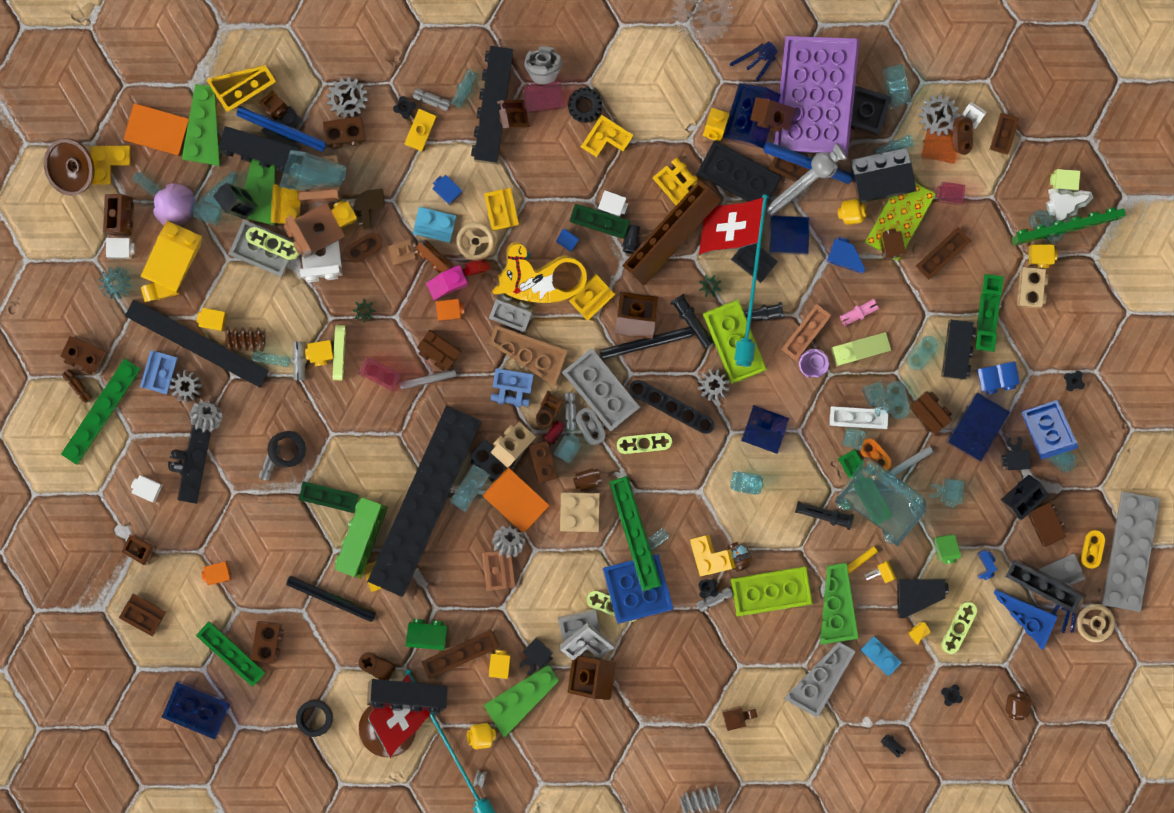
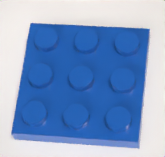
M659 554L653 555L662 586L645 592L642 591L633 560L602 569L617 624L673 610Z

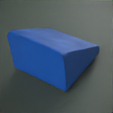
M563 229L556 242L571 252L579 242V238L568 230Z

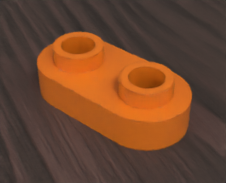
M865 439L860 443L859 451L875 471L886 472L889 470L891 459L875 440ZM868 444L872 447L870 452L865 450V446ZM879 459L884 460V465L882 467L878 465Z

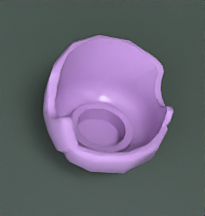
M820 349L807 350L802 354L799 361L800 371L806 377L822 376L827 372L830 364L828 355Z

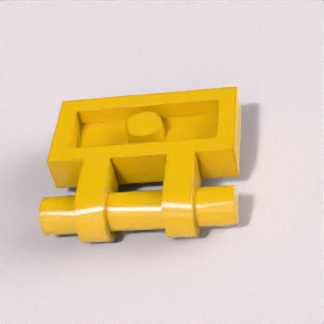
M677 157L672 161V164L676 167L673 171L668 166H665L652 177L675 206L689 192L687 188L693 187L698 182V178L695 175L693 176L686 168L687 165ZM681 173L687 181L683 184L677 178V174Z

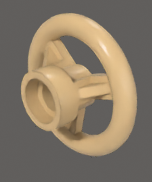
M469 223L458 233L457 248L462 256L469 260L478 261L485 259L494 249L495 238L493 232L482 223ZM479 228L486 232L488 236L474 235L470 229ZM464 234L469 238V252L464 249L462 244ZM473 239H479V244L473 245ZM484 243H489L485 252L474 255L475 251L481 249Z
M1091 604L1079 613L1077 628L1081 636L1086 640L1101 642L1109 638L1113 633L1115 619L1107 607L1100 604ZM1091 610L1101 611L1098 616H1094L1091 619L1084 618ZM1107 615L1109 619V628L1106 631V633L1103 634L1102 630L1106 626L1104 618ZM1095 620H1099V626L1097 627L1094 626ZM1083 624L1090 625L1091 629L1096 631L1097 637L1087 634Z

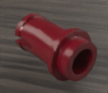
M559 420L553 421L554 425L544 436V439L553 445L561 433L566 431V425Z

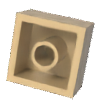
M561 492L560 531L599 532V493Z

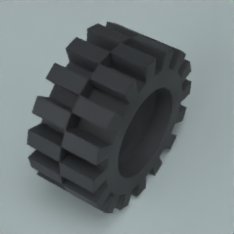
M581 87L573 91L568 100L569 113L574 120L576 119L580 123L594 121L602 111V99L599 93L595 92L594 89H589V87ZM588 98L592 101L593 106L589 112H582L578 109L577 104L580 99Z

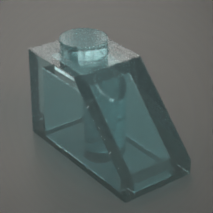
M473 465L449 502L466 512L490 475L476 465Z

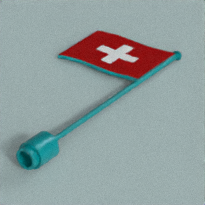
M763 194L760 199L746 203L716 206L703 220L699 256L712 251L739 249L757 243L745 338H741V341L736 342L734 357L736 365L751 367V363L754 361L756 344L752 343V339H749L766 203L767 199H769L767 194Z
M411 670L405 671L406 676L401 682L416 683ZM391 707L373 709L368 720L390 759L397 748L413 735L430 715L476 799L474 802L475 806L472 807L474 813H496L489 799L485 800L484 797L480 799L434 714H430L427 710H422L420 713L410 712V709L405 708L402 711L391 710Z

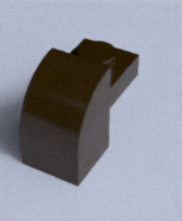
M383 189L364 191L354 202L353 211L361 212L362 215H358L359 226H363L364 231L372 230L370 211L385 209Z

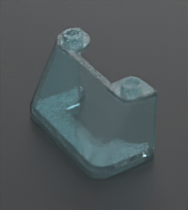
M868 457L861 461L835 501L842 510L846 511L853 508L881 528L884 540L896 546L902 542L926 512V500L923 496Z

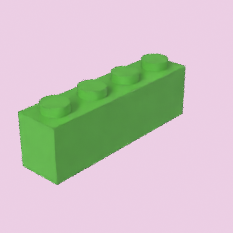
M361 497L356 504L354 518L349 522L348 534L342 541V550L335 560V570L352 577L362 578L388 506Z

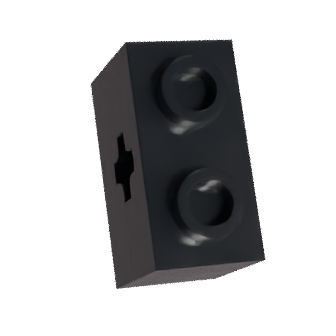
M1028 474L1000 500L1011 514L1022 520L1045 500L1049 494L1038 480Z

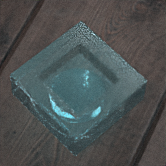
M847 427L842 445L861 451L866 432Z

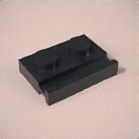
M757 244L739 248L731 261L752 277ZM760 248L756 279L760 284L778 262L762 248Z

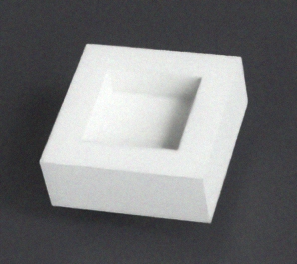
M970 102L961 116L970 118L973 128L976 129L987 112L973 102Z

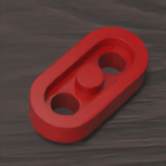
M484 260L469 262L465 264L466 268L462 269L465 277L491 270L489 262H484Z

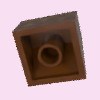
M620 292L615 334L653 339L658 297Z
M578 656L572 660L567 693L593 699L611 700L616 662Z

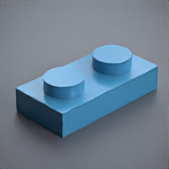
M874 636L860 649L888 677L902 663Z

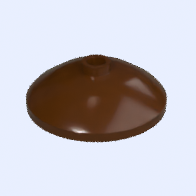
M64 138L53 142L45 153V174L50 184L58 192L74 196L85 192L91 186L95 173L94 162L91 154L83 144L74 139Z
M370 705L364 711L359 721L360 739L371 753L380 757H389L368 720L370 713L373 711L372 705ZM416 732L397 748L392 757L402 754L411 746Z

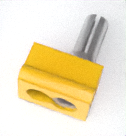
M889 560L879 564L876 570L865 574L866 580L882 575L885 583L895 580L896 575Z

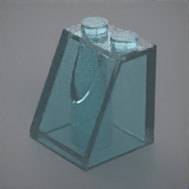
M290 150L279 187L300 191L339 186L346 177L347 167L307 152Z

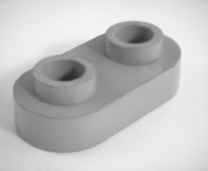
M590 408L580 410L576 415V422L586 441L591 445L601 443L605 439V431L595 412ZM583 415L588 418L587 422L583 421ZM592 432L596 434V439L592 438Z

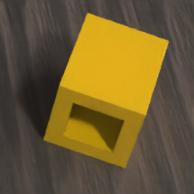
M202 308V311L198 312L197 323H199L201 328L224 332L227 313Z
M495 650V653H491L489 677L508 679L511 655L507 654V651Z

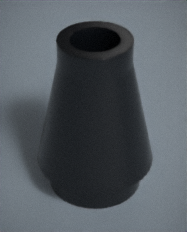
M629 225L621 245L624 253L633 254L640 246L639 226Z

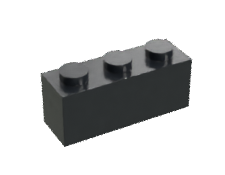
M948 320L941 377L966 380V377L970 376L971 365H968L969 357L972 358L974 347L971 346V339H974L976 334V327H973L974 322Z

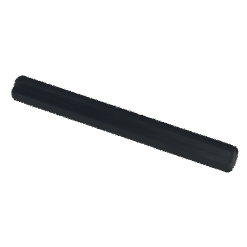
M690 327L655 335L653 339L643 338L600 350V356L602 359H607L690 338L693 336V332Z
M289 576L287 579V586L369 622H373L376 613L298 578Z

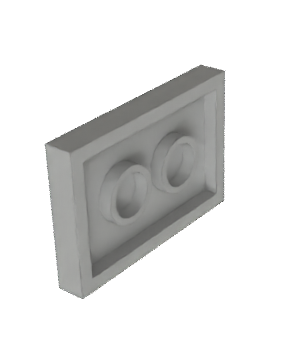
M243 219L228 255L282 277L289 260L249 243L246 239V233L250 228L258 227L292 243L294 241ZM259 231L251 233L250 236L252 237V241H255V239H259L262 241L260 245L263 246L264 239L268 235L264 234L263 238L258 235ZM271 238L268 240L267 245L270 249H275L278 246V241L275 238ZM282 242V247L278 253L284 250L288 253L287 256L290 257L294 251L293 246L286 248L283 246L285 242Z

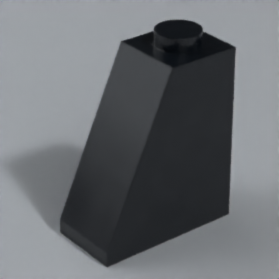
M897 579L898 618H905L946 599L945 594L949 593V585L945 583V579Z

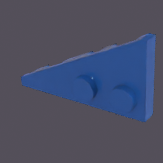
M995 589L994 594L998 601L1009 610L1019 625L1023 626L1025 632L1036 641L1039 648L1044 650L1058 615Z

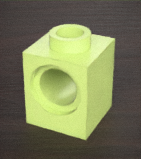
M1057 169L1054 171V174H1051L1050 185H1053L1054 189H1068L1076 192L1079 190L1080 171Z

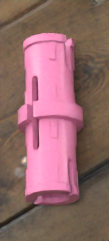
M872 299L861 306L857 305L850 312L839 316L840 320L843 321L844 327L858 319L863 320L864 316L879 310L878 305H874L876 301Z

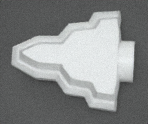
M1049 189L1050 201L1046 202V208L1050 217L1055 216L1057 221L1063 220L1064 223L1070 222V218L1077 215L1079 208L1086 206L1093 199V195L1089 191L1082 190L1072 192L1068 189Z

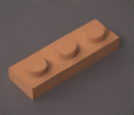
M816 304L781 350L797 361L832 315Z

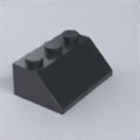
M907 148L850 160L852 179L860 204L916 192L912 164Z

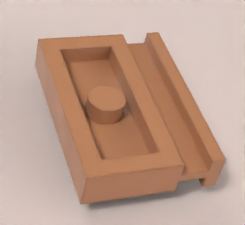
M500 551L482 553L487 591L515 587L511 555L507 559L506 554L499 555Z

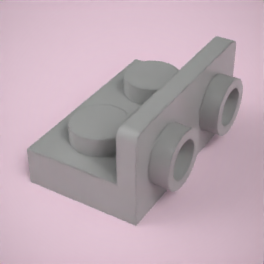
M506 293L498 294L489 319L525 332L535 306L529 301L516 299Z

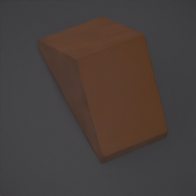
M129 535L122 553L142 565H149L157 547Z

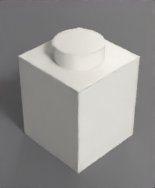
M604 190L598 210L620 217L621 213L625 215L628 203H625V197Z
M106 238L107 258L132 259V254H135V243H132V239Z
M139 475L132 482V493L150 502H156L163 484Z

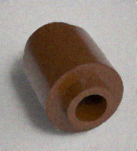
M593 468L575 473L576 477L573 478L576 489L580 488L581 492L598 487V484L602 483L599 470H593Z

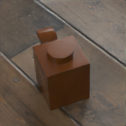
M741 706L722 710L727 731L746 727L745 720L758 717L756 709L743 712Z

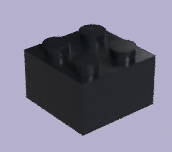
M855 86L851 128L878 136L891 97Z

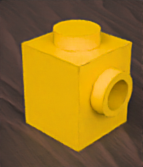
M342 200L333 205L334 209L331 212L341 229L358 220L348 201L344 203Z
M1055 245L1029 246V265H1038V269H1048L1049 265L1055 264V261L1058 259V250L1055 249Z
M331 340L307 344L308 348L305 349L306 359L310 360V363H315V366L327 365V361L333 360L334 352Z

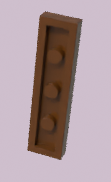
M492 630L427 658L421 661L430 679L499 648V645Z

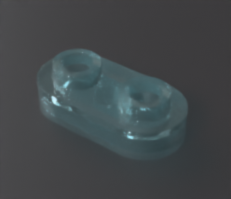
M1036 210L1029 217V223L1033 229L1040 225L1050 227L1053 226L1052 223L1057 222L1044 210ZM1036 218L1041 220V224L1036 222ZM1064 234L1045 239L1048 242L1055 243L1062 239Z
M932 336L921 338L906 358L907 366L912 370L922 369L937 351V340ZM926 342L931 344L930 349H925L924 344ZM914 357H917L919 359L918 364H914L912 362V359Z
M893 381L886 387L889 412L893 418L903 419L909 413L906 388L903 383ZM894 387L899 389L898 394H893L892 389ZM897 406L902 407L901 413L896 412L895 409Z

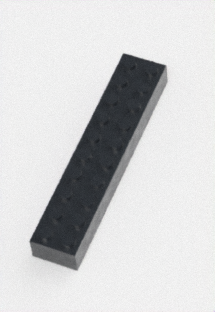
M447 405L445 406L367 582L404 597L481 425V420Z

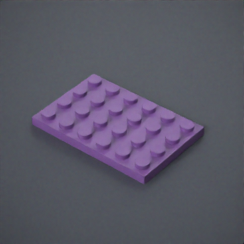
M785 37L779 103L793 107L795 110L790 130L782 129L781 133L775 132L774 144L794 152L831 153L835 144L838 143L846 155H848L859 39Z

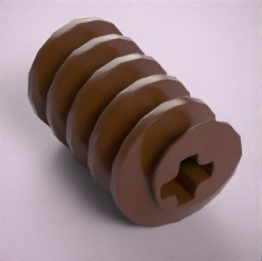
M226 327V347L228 346L229 351H233L235 346L236 350L240 351L243 346L244 351H248L251 346L252 351H256L258 347L260 352H263L266 344V330L264 329V332L261 333L260 328L257 327L256 332L253 333L252 327H250L248 333H246L244 327L241 328L240 332L234 327L233 331L230 332L229 327Z

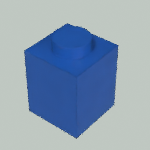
M447 175L444 177L439 176L433 182L434 187L432 189L449 206L463 193Z

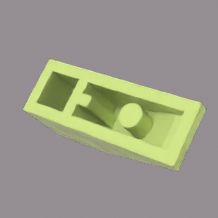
M886 332L831 348L836 366L891 351Z

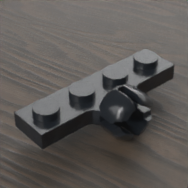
M195 425L191 426L187 449L172 450L169 458L178 459L179 463L168 461V469L171 472L181 474L177 500L197 504L211 432L206 429L203 433L201 428L196 430Z

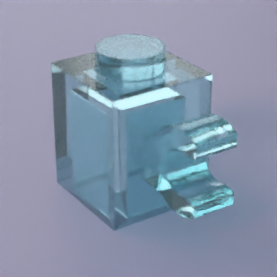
M571 433L569 436L565 434L554 455L570 464L582 445L579 443L580 438Z
M1070 451L1045 459L1061 472H1070L1076 465L1075 459L1077 457Z
M943 479L942 486L930 484V487H935L937 492L934 495L928 494V497L937 498L941 495L940 502H945V506L956 507L957 504H962L965 481Z

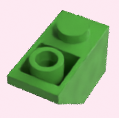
M954 534L934 537L937 560L943 561V564L956 563V559L961 558Z

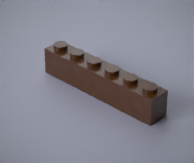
M698 181L622 266L633 278L642 285H645L721 200L709 187Z

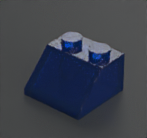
M770 216L769 254L807 256L809 253V217Z
M753 405L740 441L778 454L789 418Z

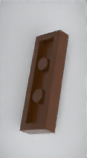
M957 227L915 267L929 280L968 245L971 240Z

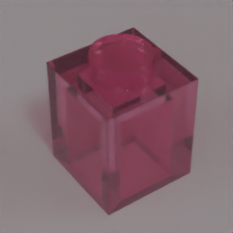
M942 182L936 188L935 197L938 198V203L961 206L964 200L966 185Z

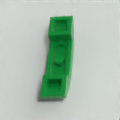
M984 274L977 318L975 350L995 352L997 320L1004 276Z

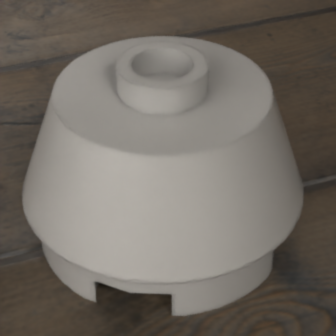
M540 46L539 50L534 52L529 51L524 62L530 78L538 84H549L555 81L563 64L560 55L555 52L554 48L548 46Z

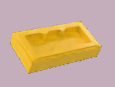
M418 109L404 145L422 152L437 116Z

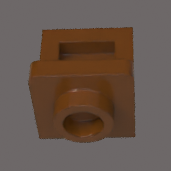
M273 90L259 102V105L274 120L284 116L289 108Z

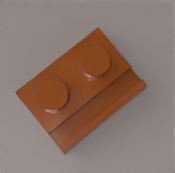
M426 239L419 242L415 247L418 250V255L424 260L428 259L432 263V268L438 273L445 272L453 267V264Z

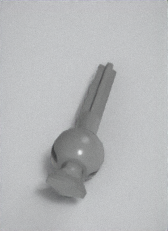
M836 143L831 153L820 152L816 154L811 162L812 169L766 206V212L773 216L816 179L833 176L838 168L837 161L847 159L843 148Z

